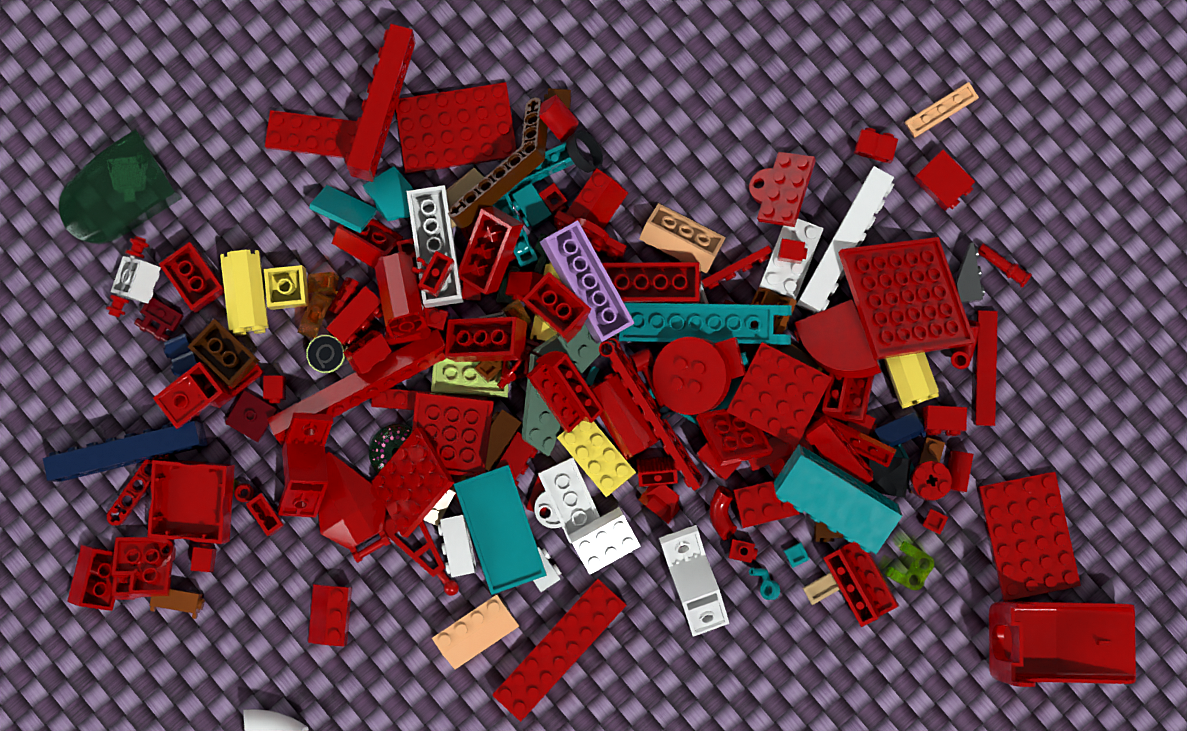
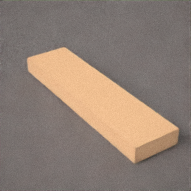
M968 82L911 117L904 124L915 139L976 101L979 97Z

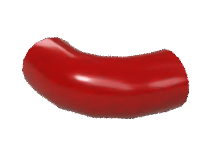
M968 319L975 343L968 346L955 347L951 363L957 369H965L971 362L980 329V323Z
M718 486L710 501L709 515L712 526L723 540H727L737 530V526L732 522L728 513L729 505L734 499V495L729 489Z

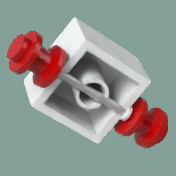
M135 236L134 239L130 238L132 247L131 250H126L125 253L131 256L130 258L123 256L111 289V293L117 294V296L110 295V298L113 300L111 306H106V310H109L108 314L118 318L120 314L125 315V312L122 310L124 304H129V300L124 299V297L148 304L153 296L155 283L160 276L159 271L161 267L138 259L145 258L142 251L149 246L146 243V239Z

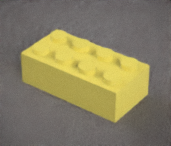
M582 420L570 433L564 431L557 437L606 498L636 474L635 470L594 421L589 423Z

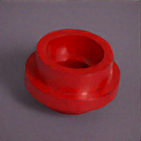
M247 483L239 484L234 491L235 498L240 502H249L254 496L253 487ZM244 489L248 491V494L245 497L241 494L242 490Z

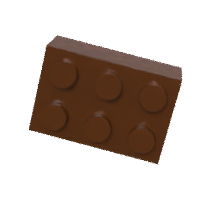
M213 319L187 346L232 388H235L260 361L216 319Z

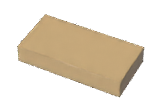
M831 572L802 588L811 605L840 590Z

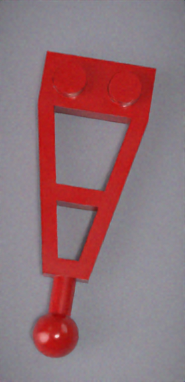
M390 514L385 517V532L388 537L432 577L437 575L444 584V592L447 595L453 596L457 594L459 585L456 581L450 580L443 571L446 569V566L424 520H422L419 526L427 543L414 552L395 535L399 530ZM429 549H431L438 563V567L434 570L420 558Z

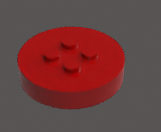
M682 337L667 344L656 358L653 367L655 391L664 405L677 413L696 415L709 412L724 400L730 388L731 369L729 361L721 348L708 339L701 337Z

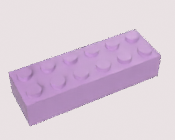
M578 220L540 241L562 284L591 308L585 325L596 344L605 341L634 324L631 315Z

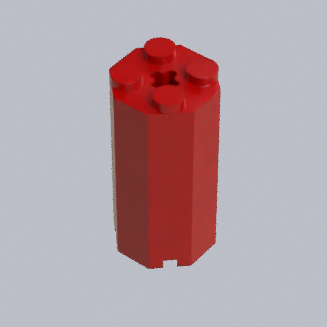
M401 251L378 258L375 272L385 326L389 336L399 335V339L404 340L419 336L422 333L421 329L427 327L421 291L418 287L417 273L412 271L413 267L416 268L412 257L407 256L406 252Z
M615 372L604 377V382L595 383L589 388L604 409L599 415L625 460L634 457L635 454H639L656 444L661 438L655 436L652 431L654 427L651 422H647L644 419L642 408L634 403L631 397L633 395L632 392L622 384V377L619 372Z

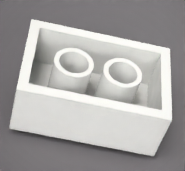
M619 507L568 535L589 574L641 547Z
M459 515L440 519L441 524H438L439 535L444 538V543L441 545L443 554L447 555L448 562L445 563L447 574H451V577L478 572L465 516Z

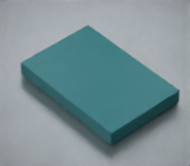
M329 185L323 188L310 203L309 209L358 233L363 231L377 212V208Z

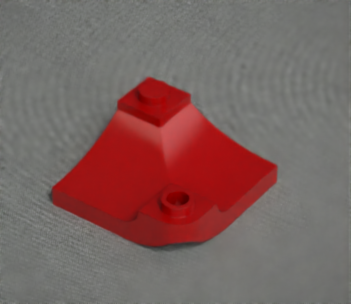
M116 537L111 573L113 576L111 596L116 600L169 596L172 564L176 556L175 545L168 539ZM166 548H169L168 553H164Z

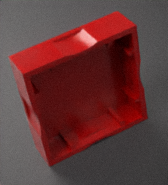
M173 459L152 460L150 487L152 500L149 509L147 537L170 540L189 539L195 542L215 544L230 542L235 465Z

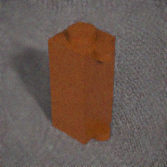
M170 588L169 596H151L149 606H151L150 611L155 612L156 607L193 613L192 618L197 619L198 613L204 607L205 599L202 598V593Z

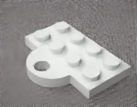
M573 457L538 473L545 491L537 497L534 505V512L538 521L548 528L562 527L570 544L572 542L568 535L600 518ZM543 507L550 509V515L547 518H542L539 515Z

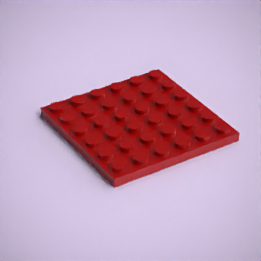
M939 237L846 248L838 252L874 360L968 346L975 343Z

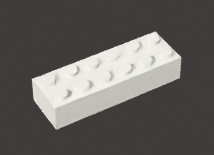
M443 185L407 191L416 259L420 257L429 264L435 251H438L452 258L455 263L437 298L421 290L423 305L425 308L462 303L463 297L451 218L448 215L449 204L446 187ZM417 262L418 269L426 270L422 263ZM419 274V279H420V280H421L423 274Z

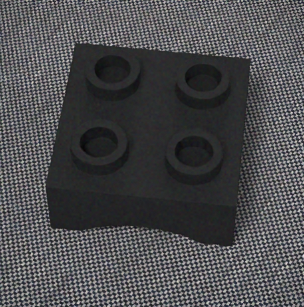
M893 457L887 468L870 459L869 467L873 470V480L866 485L881 494L905 498L912 460Z

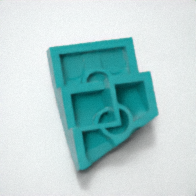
M394 166L375 177L373 182L369 181L363 185L364 191L374 200L377 211L387 222L397 220L398 218L410 217L407 191L414 189Z

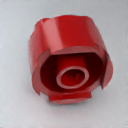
M936 461L918 464L912 470L909 477L911 491L920 499L927 501L943 498L950 491L952 485V477L949 470L944 464ZM929 476L930 478L934 479L932 485L927 484L926 480L929 479Z

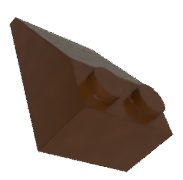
M503 409L501 412L497 411L491 419L493 424L491 425L485 469L488 471L494 469L517 431L519 432L523 426L522 422Z

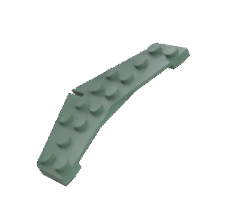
M584 323L582 329L569 343L556 334L533 349V351L540 356L552 351L566 353L581 375L600 355L599 346L601 343H595ZM530 354L529 372L538 365L536 363L538 357ZM528 379L522 439L544 455L549 456L554 448L561 425Z

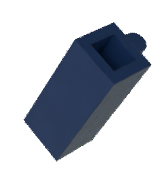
M913 412L875 429L872 438L893 448L919 435L921 438L925 437L924 421L920 416L918 417L916 412Z

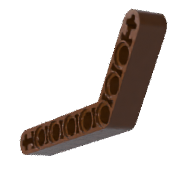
M532 98L526 103L522 146L448 209V215L457 227L465 228L478 218L481 208L491 207L544 161L548 127L539 117L542 103L539 98Z

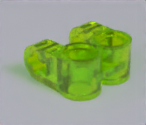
M903 541L899 550L913 558L912 564L905 574L889 566L884 575L907 589L919 590L924 586L927 576L933 570L934 560L930 555ZM922 558H925L928 562L925 569L919 567V561ZM912 575L918 578V583L915 586L909 583V578Z

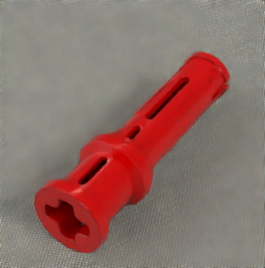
M985 243L979 248V255L1005 272L1007 278H1012L1020 284L1021 288L1024 287L1032 276L1031 273L1022 270L1019 264H1012L985 245Z

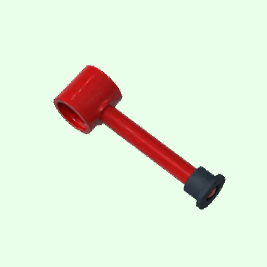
M645 348L629 355L630 362L637 373L643 371L660 407L661 420L675 415V411L664 405L655 391L653 374L650 370V367L654 366L655 362L650 350Z

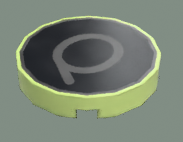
M321 335L314 338L307 348L309 365L321 373H330L338 370L345 359L343 344L337 338L330 335Z

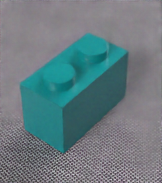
M532 183L512 194L514 200L511 202L517 211L521 210L524 216L521 218L527 227L531 226L534 230L552 218V214Z

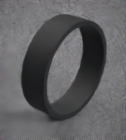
M578 130L567 138V151L579 169L590 173L602 165L603 154L599 144L592 135L584 130ZM576 138L580 139L588 147L593 158V165L586 161L580 153Z

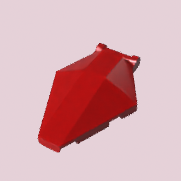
M328 452L326 453L329 483L318 511L320 534L350 549L355 561L359 563L363 560V557L384 545L388 546L391 544L385 532L387 509L371 482L334 454ZM377 534L380 535L381 539L358 551L356 546Z

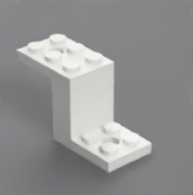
M697 526L688 527L659 538L692 635L696 636L730 624Z

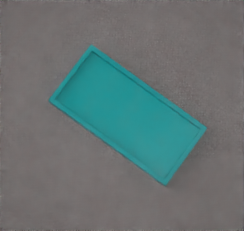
M506 465L455 483L454 487L491 595L547 576L510 466Z

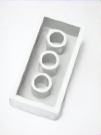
M797 219L795 227L783 226L759 287L770 289L781 296L791 297L796 300L824 228L801 219ZM782 238L805 242L804 248H808L806 260L803 259L801 264L778 261Z

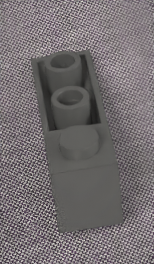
M974 242L967 246L955 280L962 304L979 302L985 295L984 286L980 284L979 278L982 277L981 267L977 265L979 252L978 248L974 246Z

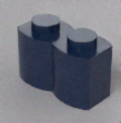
M186 333L164 342V353L167 358L171 359L173 364L170 365L171 370L178 377L200 362L199 357L187 347L192 340Z

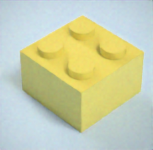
M304 266L264 269L266 301L269 309L276 310L309 306L307 275Z

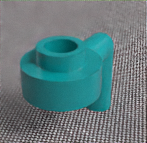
M750 568L749 574L751 576H762L761 596L765 600L777 599L780 594V586L776 581L770 579L768 570L765 568Z

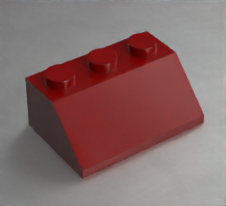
M596 168L566 214L574 219L582 218L588 220L604 230L628 195V192L615 180Z
M371 219L361 233L340 224L336 229L332 244L375 269V266L378 264V258L394 254L398 248L397 241H402L404 237L376 220Z
M550 272L522 299L528 309L567 343L582 329L591 311L588 305Z
M81 545L67 602L81 607L113 611L115 599L111 596L113 576L111 573L114 551Z
M313 584L308 643L343 647L347 645L352 587Z

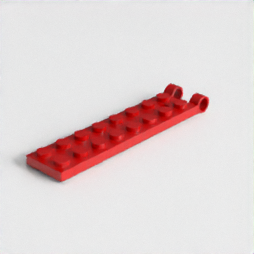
M616 337L608 338L600 344L599 353L611 359L612 362L610 364L616 373H620L622 384L626 389H630L633 394L631 396L632 400L637 406L640 405L643 410L642 415L647 422H651L654 427L652 428L653 433L663 441V448L668 455L671 454L673 457L675 468L678 471H682L685 476L683 478L684 482L695 491L701 487L705 480L668 420H661L662 415L659 411V406L621 348L620 341ZM610 340H614V341L616 342L617 348H616L615 344H614L612 341H610ZM603 344H604V349H605V351L608 352V353H610V354H606V353L603 352V350H602ZM607 344L611 345L612 350L607 347Z

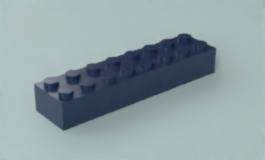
M191 419L179 429H176L173 424L163 425L160 430L151 428L143 430V434H126L123 439L114 437L106 439V443L86 444V448L72 447L67 449L68 452H51L48 454L49 457L43 458L47 481L63 482L141 463L148 459L153 460V458L157 459L165 457V455H174L207 447L208 443L204 425L197 422V420L193 421Z

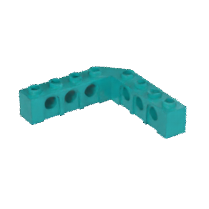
M566 143L546 151L544 161L492 206L520 221L508 194L574 165L567 151ZM522 227L513 252L521 270H524L539 263V260Z

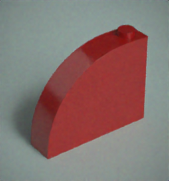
M853 299L795 322L797 330H794L797 340L802 341L812 360L825 371L845 378H864L881 373L878 361L873 359Z

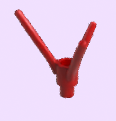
M526 350V351H525V353H524V359H525L526 356L529 354V352H530L529 350ZM518 360L511 370L507 368V361H503L501 380L497 384L499 388L503 389L507 384L509 385L511 382L526 376L523 373L518 375L514 373L523 360Z

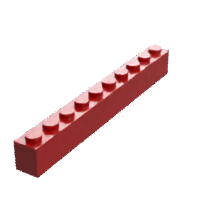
M436 329L431 332L427 339L414 341L387 355L385 360L372 366L369 372L363 374L355 372L271 416L267 420L273 435L283 445L294 412L333 415L334 418L377 396L379 393L394 387L396 384L411 378L413 375L428 369L432 365L445 360L446 343L439 330Z

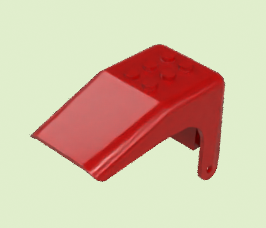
M994 602L989 608L990 675L998 681L1018 687H1036V682L1133 684L1136 681L1135 607L1132 604Z

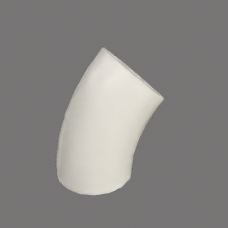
M259 709L243 710L244 731L309 730L300 721L278 712Z

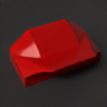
M667 485L649 486L638 499V501L667 524L680 510L678 506L679 495Z

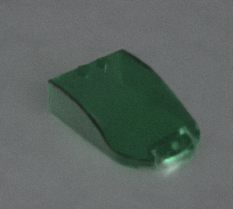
M136 129L95 156L64 187L59 200L60 218L65 228L79 240L93 244L112 242L182 199L181 195L173 189L144 143L145 137Z

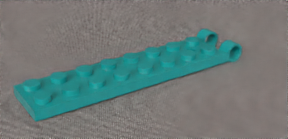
M624 303L634 324L619 332V341L672 342L682 337H701L717 343L737 337L738 344H761L763 342L765 344L791 345V335L774 334V315L792 316V306ZM752 321L758 322L757 328L751 327Z

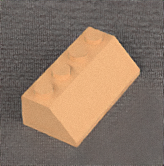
M658 203L647 220L639 239L679 259L681 262H699L701 264V271L707 274L726 237Z
M497 594L432 639L446 660L454 669H457L518 628L519 624L500 595Z

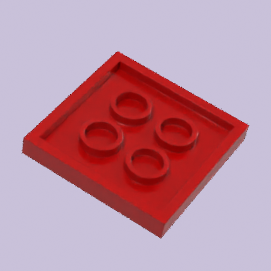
M728 408L697 415L696 420L720 466L769 456L773 452L761 429L726 412Z

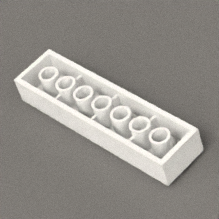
M875 166L872 168L796 304L797 306L813 315L825 311L830 302L827 299L828 296H832L839 286L836 281L838 279L841 280L845 275L838 252L841 249L859 247L867 235L864 233L865 229L868 231L876 219L873 216L874 213L878 214L885 203L883 197L886 198L894 186L892 183L893 176Z

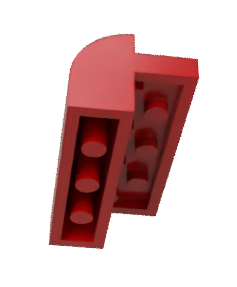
M552 351L544 354L536 360L538 365L526 375L563 430L567 433H570L582 420L592 423L604 411L566 353Z
M830 373L829 376L832 379L826 388L822 407L824 415L826 414L828 417L842 423H847V421L865 423L874 375L864 378H845Z
M855 541L853 543L850 542L823 558L861 627L899 607L872 555L861 549L860 544Z

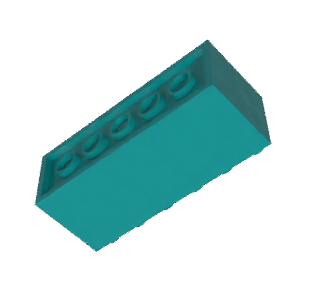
M800 444L774 481L775 494L779 500L784 503L788 501L793 504L797 511L801 513L805 511L810 514V518L814 521L825 523L826 527L832 532H840L847 541L851 543L855 541L860 544V548L867 553L873 552L877 554L902 518L901 510L896 502Z

